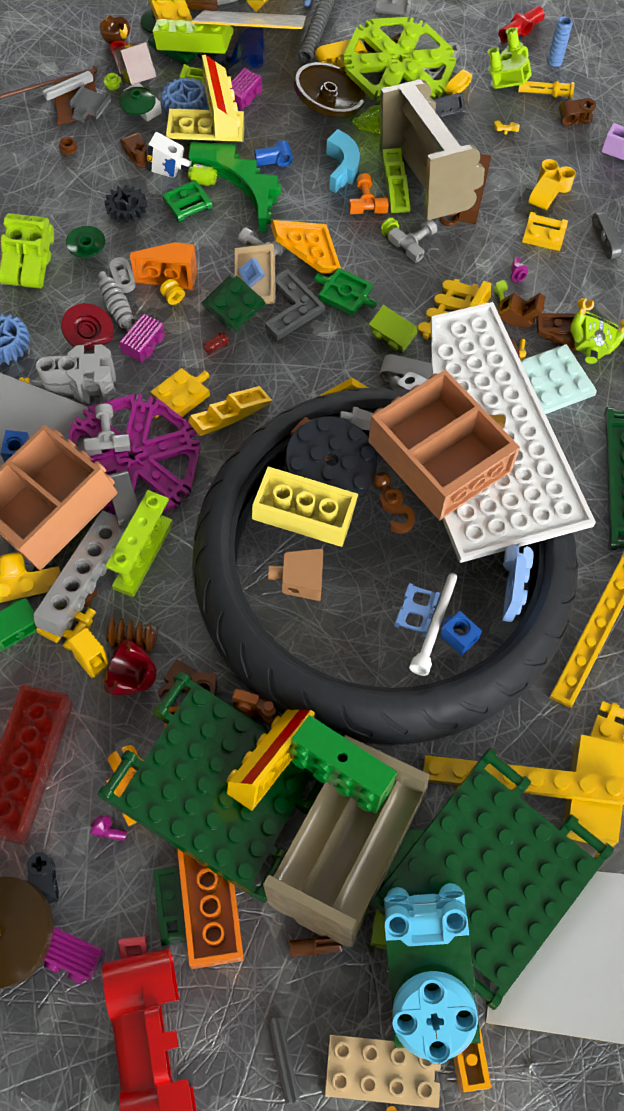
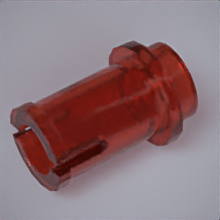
M219 332L216 337L203 343L206 353L211 355L223 346L227 347L230 339L225 332Z

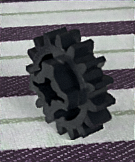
M127 185L123 189L117 186V191L111 189V195L107 194V200H104L107 214H110L111 219L117 217V222H120L122 219H124L125 223L128 222V219L134 222L135 217L142 218L141 213H146L147 200L145 194L141 193V189L135 190V186H132L130 189Z

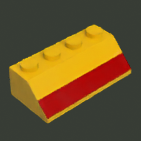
M287 709L282 717L278 715L273 721L272 729L269 733H263L259 738L256 749L253 752L249 751L242 760L243 765L239 770L234 769L227 779V794L252 811L291 762V739L309 715L314 718L315 712L312 710Z

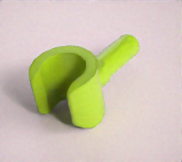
M505 280L496 282L493 289L494 293L498 294L500 301L504 299L503 292L508 289Z

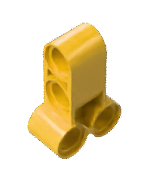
M552 159L544 160L538 175L539 182L533 189L528 203L547 210L559 192L566 193L571 190L576 174L575 170L568 166L559 168L558 163Z

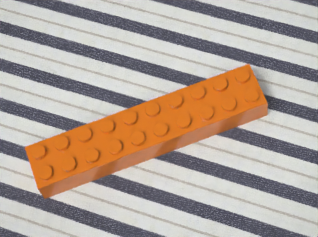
M179 706L170 707L168 711L174 715ZM177 848L189 966L191 969L244 961L235 885Z

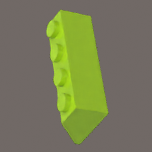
M157 19L153 34L157 50L225 54L233 34V28L230 25L197 24L184 20Z

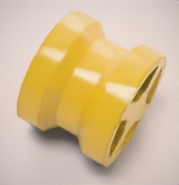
M168 279L160 286V293L166 297V301L170 305L179 303L185 296V291L179 287L175 279Z

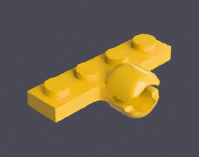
M15 552L1 555L0 603L48 593L61 573L60 567L28 572L23 555Z

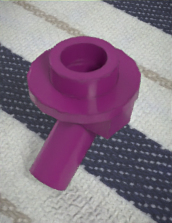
M514 257L511 265V280L515 283L523 281L528 273V267L520 264L521 259L519 257Z
M102 815L98 816L90 825L92 827L91 835H96L99 839L106 837L125 841L127 834L124 830L110 828L112 822L109 815L105 817Z

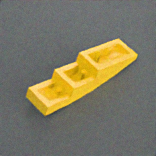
M260 386L228 394L225 401L210 404L207 411L190 415L188 422L202 436L236 423L270 404L272 399Z

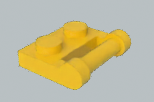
M530 212L522 242L560 251L568 220L562 219L560 221ZM533 223L559 228V230L534 225Z

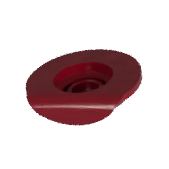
M88 303L74 305L65 312L62 318L61 329L63 336L73 347L84 345V351L93 350L95 345L102 344L104 346L113 339L112 320L103 309L96 305Z

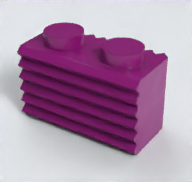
M245 68L231 81L232 88L230 89H233L235 98L233 102H236L237 108L243 110L245 106H249L255 95H259L262 91L261 76Z
M143 313L119 341L121 352L142 363L146 357L149 358L155 345L163 341L165 337L163 323Z
M55 927L43 967L55 973L62 969L69 973L68 979L80 985L83 980L90 983L105 952Z

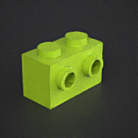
M385 305L380 308L369 324L373 337L378 340H385L391 349L395 351L400 350L403 353L417 334V326Z

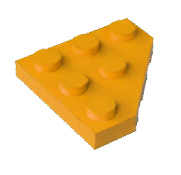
M272 221L271 228L275 241L320 273L334 274L338 268L341 269L326 224Z

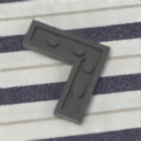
M286 269L275 276V287L293 306L267 321L265 328L278 341L324 312L325 305L289 269Z

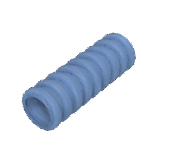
M562 16L557 19L547 62L551 66H560L563 63L573 21L569 17Z

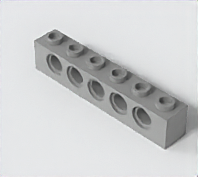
M101 511L33 614L37 628L62 637L65 630L71 628L74 616L83 609L85 599L88 594H92L95 590L98 578L105 574L107 570L106 564L126 528L120 530L116 515Z

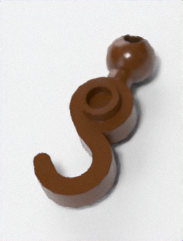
M379 472L375 474L373 484L382 491L379 500L381 508L389 513L402 515L407 519L404 523L391 521L390 530L399 534L407 533L414 526L415 514L413 510L406 505H402L403 495L400 490L390 488L391 478L387 473Z

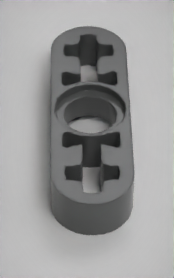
M605 211L594 213L592 216L593 228L608 259L619 258L621 256V244Z

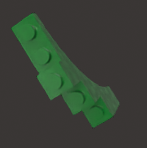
M191 142L189 161H192L191 167L194 164L213 167V169L217 170V176L230 181L240 188L256 209L259 220V232H267V224H271V212H269V209H272L273 203H277V196H281L282 184L278 183V175L260 174V168H257V160L239 159V153H236V145Z

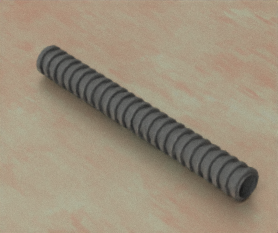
M319 0L298 52V57L301 61L310 63L313 60L336 0Z

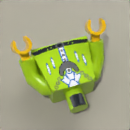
M581 298L577 302L580 310L574 316L570 331L574 338L575 349L586 354L585 361L587 363L594 364L604 355L611 354L624 339V318L620 322L621 328L619 330L618 325L586 311L593 308L594 301L588 300L585 306L586 298Z

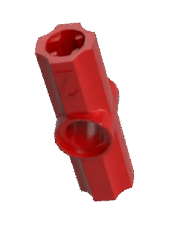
M538 5L523 15L521 13L515 14L509 24L499 29L500 41L504 44L508 42L506 30L511 27L517 28L518 36H527L533 26L544 20L543 8Z

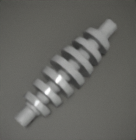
M102 271L98 274L100 279L99 288L106 307L116 322H118V325L121 328H126L128 332L135 322L129 302L114 279L107 277L106 273Z

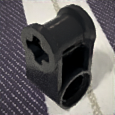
M37 852L27 862L28 881L41 890L48 903L58 902L59 889L56 880L55 863L47 854ZM41 861H44L46 866H43L42 871H39L36 867L41 865Z

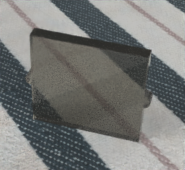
M526 188L523 195L519 197V202L514 211L528 217L530 212H535L536 215L548 217L549 214H552L557 199L552 201L547 210H543L528 203L533 190Z

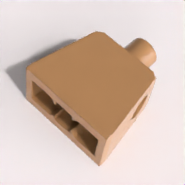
M323 549L284 553L283 566L269 565L268 579L282 580V592L284 594L321 601Z

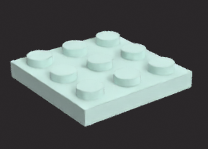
M567 344L521 360L545 414L595 396L597 392Z

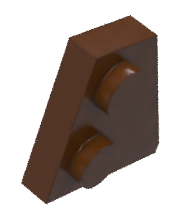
M541 313L539 316H536L538 336L561 346L567 344L570 350L579 352L575 349L574 338L570 331L575 314Z

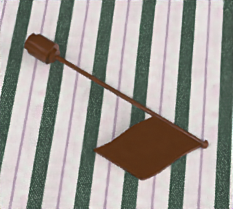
M92 66L93 68L4 93L0 95V99L53 83L56 85L86 71L91 72L93 81L84 86L96 92L94 73H97V67ZM80 87L54 98L58 113L57 126L76 121L72 118L75 108L71 109L70 101Z

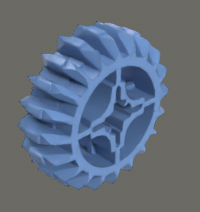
M187 76L184 79L180 77L178 80L172 79V83L167 82V86H164L163 92H161L162 106L166 114H169V109L208 110L209 106L204 83H200L201 80L195 81L194 78L188 79Z
M2 313L0 316V366L3 362L9 365L11 360L17 362V357H23V352H27L28 345H30V335L26 325L18 317L14 318L11 314L6 317Z

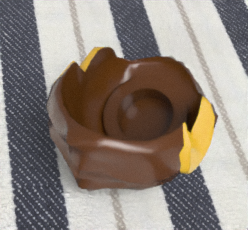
M107 16V19H103L99 26L100 34L108 44L117 40L124 41L131 29L127 19L123 16L117 18Z

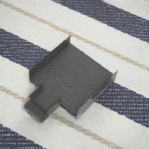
M83 83L70 101L71 109L75 108L72 118L83 122L86 116L90 114L95 116L97 120L110 103V94L104 96L85 88Z

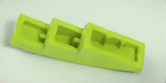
M401 148L383 149V167L391 213L410 212L407 175H405Z

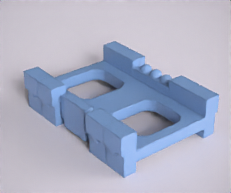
M409 583L404 595L402 610L400 609L394 627L399 628L401 626L422 633V636L426 637L440 599V593H434ZM416 592L430 596L427 606L413 602ZM408 613H414L423 617L420 627H415L405 622Z

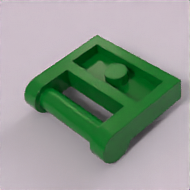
M196 180L162 194L163 201L171 210L178 223L184 221L185 217L213 207L211 200ZM201 200L200 203L180 211V208Z

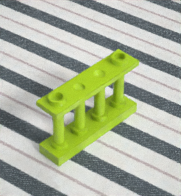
M149 490L146 492L106 564L107 569L119 573L112 585L113 590L134 598L173 525L172 519L161 515L169 498Z

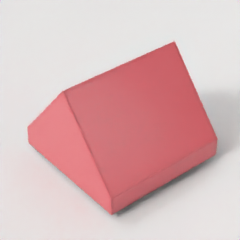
M147 935L118 940L121 959L148 953Z

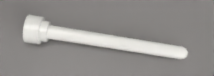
M455 573L448 575L422 649L411 661L409 668L417 675H428L432 666L429 656L457 581Z

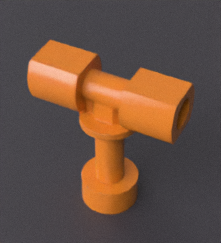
M367 173L360 174L356 181L363 195L358 199H349V214H363L364 210H373L374 213H387L389 207L388 198H375L369 189L372 186L371 176Z

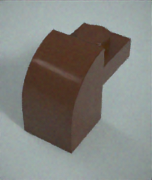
M513 293L500 301L498 314L501 320L508 325L521 328L531 327L534 325L536 316L543 312L546 297L539 293L525 301Z

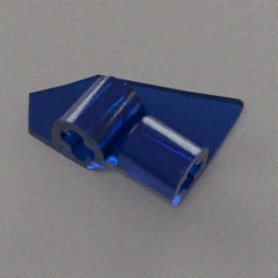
M250 26L239 34L230 64L248 58L249 65L252 68L258 69L264 65L265 49L262 27Z

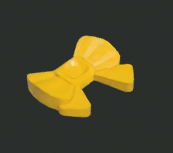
M497 120L493 123L494 129L496 131L504 130L505 135H507L508 131L518 132L520 127L518 123L511 122L509 125H503Z

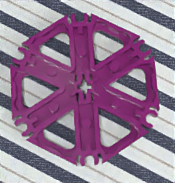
M136 394L100 403L110 404L113 407V412L122 409L130 410L131 413L125 434L129 435L131 451L115 452V449H105L106 452L90 456L92 458L91 462H99L106 469L105 473L107 475L128 471L134 494L138 478H140L160 495L169 498L163 512L177 508V505L181 504V499L177 495L183 494L188 497L189 491H192L201 450L200 440L190 439L196 436L194 428L157 397L155 404L153 396H150L148 402H142V394L138 395L136 402ZM100 404L87 407L88 410H83V415L87 417L85 420L76 417V424L72 421L68 439L76 446L79 438L83 436L96 438L102 432L101 420L96 418L95 407ZM157 415L163 416L178 429L177 432L148 440L152 419ZM110 425V430L114 432L115 435H122L119 431H117L114 427ZM132 453L135 456V460L131 461L128 458V454ZM181 454L187 455L189 463L185 478L179 480L157 461ZM110 501L102 510L115 514L112 501Z

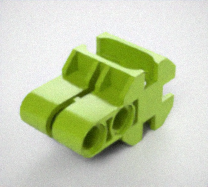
M8 213L4 218L3 224L6 227V233L1 236L3 254L0 266V283L41 289L44 283L46 265L51 260L52 253L49 248L50 244L54 243V227L49 224V219L45 217Z

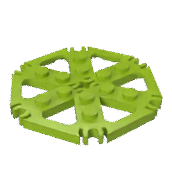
M409 16L370 19L365 22V27L361 24L359 27H356L343 55V65H345L346 75L372 100L377 95L376 102L380 100L382 88L399 85L402 78L408 82L419 79L425 80L431 88L429 98L435 99L436 95L439 98L442 94L444 95L445 88L455 68L456 57H450L454 54L453 47L426 22L422 27V20H420L419 24L413 23V17L408 22ZM401 25L404 28L397 44L380 29L381 26ZM423 34L429 35L439 45V48L415 50L420 36ZM359 39H363L377 53L358 54L355 52V47ZM441 66L446 68L441 80H434L423 70V68H439ZM384 72L378 85L371 84L361 73Z

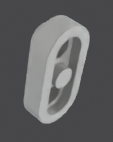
M122 257L113 259L109 264L112 278L123 293L133 291L136 283L128 260Z

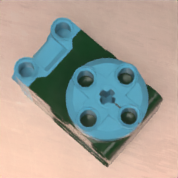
M452 883L444 885L439 894L409 896L405 889L395 887L389 890L384 898L388 982L392 999L395 1048H406L412 1054L429 1060L434 1064H442L463 1052L469 1044L481 1043L465 896L462 889Z

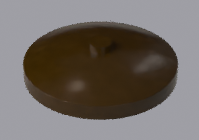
M314 62L302 66L296 73L294 79L295 92L300 100L314 111L330 117L344 118L353 116L361 110L365 100V92L346 75L344 69L328 63Z
M0 877V989H6L26 981L37 971L49 951L53 936V916L46 897L34 884L15 877Z

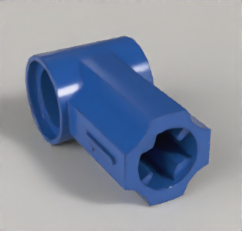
M278 141L273 147L254 150L257 166L277 163L281 167H286L293 162V156L287 141Z

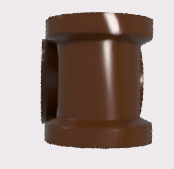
M590 98L562 102L559 105V113L563 125L572 126L590 123L593 119L592 112L596 108V102Z
M135 132L121 138L122 148L135 166L139 168L147 167L148 146L140 133Z

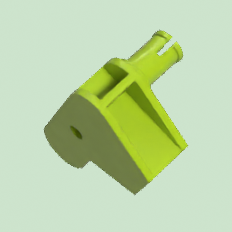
M516 27L506 30L509 45L501 54H499L498 47H493L487 51L490 60L488 73L492 75L491 87L494 89L523 85L532 75L528 49L526 46H523V43L519 42Z

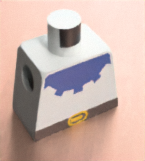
M155 132L148 145V171L174 178L179 169L189 172L192 161L183 158L184 148L182 145Z

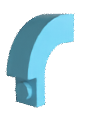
M337 129L327 139L326 149L327 155L341 163L330 175L329 190L334 193L341 187H344L346 182L351 185L354 184L358 176L360 160L359 148L355 141L349 135Z

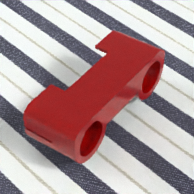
M170 948L103 963V987L108 1015L112 1022L121 1089L119 1095L120 1111H197L193 1086L189 1087L188 1079L172 1081L168 1050L179 1047L176 1030L165 1032L161 1004L179 1000L174 961Z

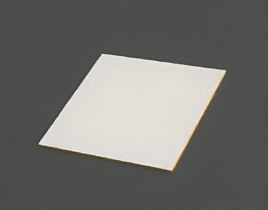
M204 10L191 23L302 29L306 16Z
M598 871L595 873L510 987L500 1005L495 1010H492L490 1007L487 1008L486 1023L624 1044V874ZM490 980L489 990L494 992L497 985Z

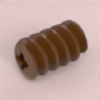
M111 617L107 628L106 641L109 642L111 647H115L117 643L120 646L121 641L128 639L143 650L146 647L147 653H152L157 642L158 626L155 631L152 630L151 623H148L146 629H143L142 622H139L137 627H134L133 620H130L128 625L125 626L124 619L121 618L119 623L116 624L115 617Z

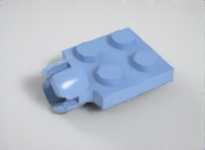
M517 544L509 545L505 550L503 565L510 572L507 577L502 621L512 622L515 615L520 614L522 605L526 603L527 590H523L524 582H528L534 556L532 549L528 546L523 549V553H519V546Z

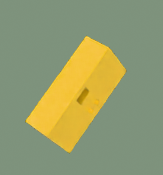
M581 734L574 745L571 772L624 777V744ZM566 799L563 822L569 815L573 814L579 819L578 823L604 844L608 843L613 847L619 841L623 805ZM572 830L567 835L572 840L585 842Z

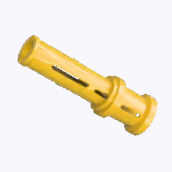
M526 81L523 85H519L518 92L549 94L554 98L561 96L572 99L574 82L568 84L560 83L559 81H554V83Z

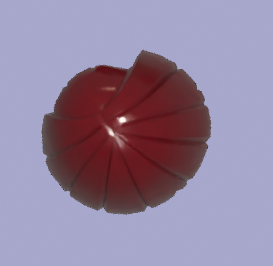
M128 639L121 641L120 646H117L113 653L114 657H111V661L107 666L108 671L104 677V689L112 695H132L144 692L151 688L156 680L157 670L155 664L140 646Z

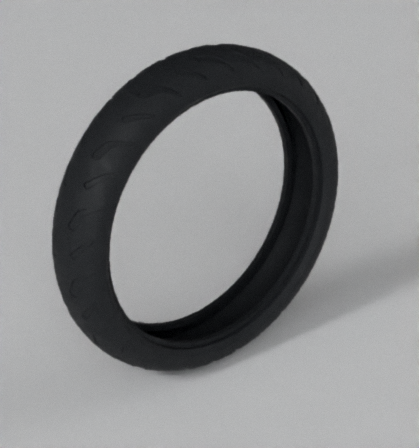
M358 388L325 394L295 405L260 426L228 457L213 479L198 515L193 543V581L199 610L215 646L237 677L256 695H259L260 699L271 701L276 711L284 714L287 709L312 710L315 712L314 718L341 736L345 737L346 735L359 742L369 744L394 745L440 739L472 728L509 706L540 677L557 652L570 622L578 580L577 547L574 532L524 545L523 548L528 546L532 549L534 556L528 579L525 610L522 620L515 631L497 650L472 668L453 677L430 684L388 688L347 682L310 667L275 641L250 608L244 596L236 569L241 537L252 514L253 503L267 467L286 472V449L292 437L289 433L305 417L309 420L318 417L339 418L341 411L352 413L353 407L374 413L377 409H383L390 405L396 397H402L410 391L400 388ZM362 430L369 438L370 430Z

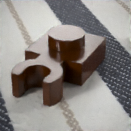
M176 659L164 676V681L168 684L160 687L158 696L162 698L164 693L169 691L175 682L174 678L178 672L187 674L190 680H192V672L197 671Z

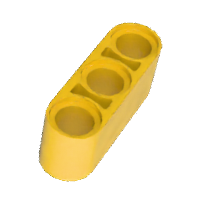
M351 39L320 46L315 51L317 61L340 68L345 67L343 65V55ZM359 39L355 52L358 54L368 53L363 42Z

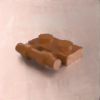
M235 689L232 698L236 710L250 719L251 717L256 719L261 717L264 723L272 725L277 715L276 708L271 701H265L260 699L259 695Z

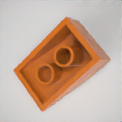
M174 242L130 253L132 271L136 283L161 286L166 280L175 279L182 289L193 290L197 276L195 245Z

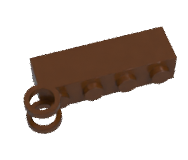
M480 153L479 163L485 168L483 185L474 190L477 196L475 204L468 210L450 214V216L455 217L454 221L449 222L444 220L443 217H439L443 225L454 226L458 221L476 224L491 155Z

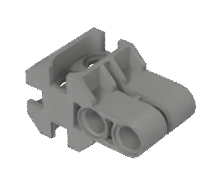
M102 344L95 345L93 354H84V345H78L70 350L67 356H47L40 358L36 362V368L43 389L62 397L74 396V399L83 405H90V396H100V403L113 400L116 397V389L113 383L116 382V373L111 351Z

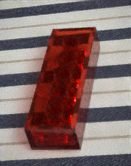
M22 684L20 686L0 742V840L25 846L27 844L73 706L67 694Z

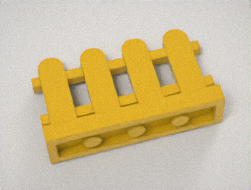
M459 279L444 281L442 287L446 295L437 294L434 301L438 309L429 308L426 311V317L430 320V323H420L418 325L419 334L423 335V339L428 340L429 337L431 338V318L435 315L448 313L444 311L445 309L457 311L488 303L491 298V283L483 281L480 288H478V284H473V286L460 283ZM453 295H457V296H460V297H464L465 300L459 299V298H456V297H452V296H453Z

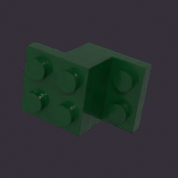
M229 275L201 302L203 307L228 330L233 328L236 332L266 304L264 299L237 275L234 278Z

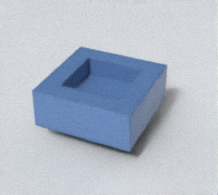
M251 258L238 269L244 282L249 287L254 286L266 276L255 258Z

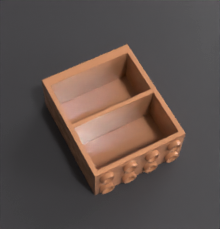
M446 369L438 374L431 375L420 386L415 385L407 394L402 397H396L390 405L383 409H377L371 416L368 442L439 521L511 473L520 446Z
M46 425L42 426L0 467V536L38 570H41L118 494L113 486L115 484L114 480L105 473L106 469L99 462H91L92 458L84 450L79 452L77 450L78 447L70 439L65 441L64 436L57 429L51 430Z

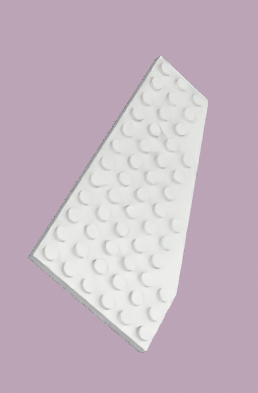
M490 302L432 316V375L446 369L489 415H505L506 424L503 430L520 446L511 473L442 519L459 562L462 563L505 551L507 546L517 544V546L521 547L594 527L595 519L494 303Z

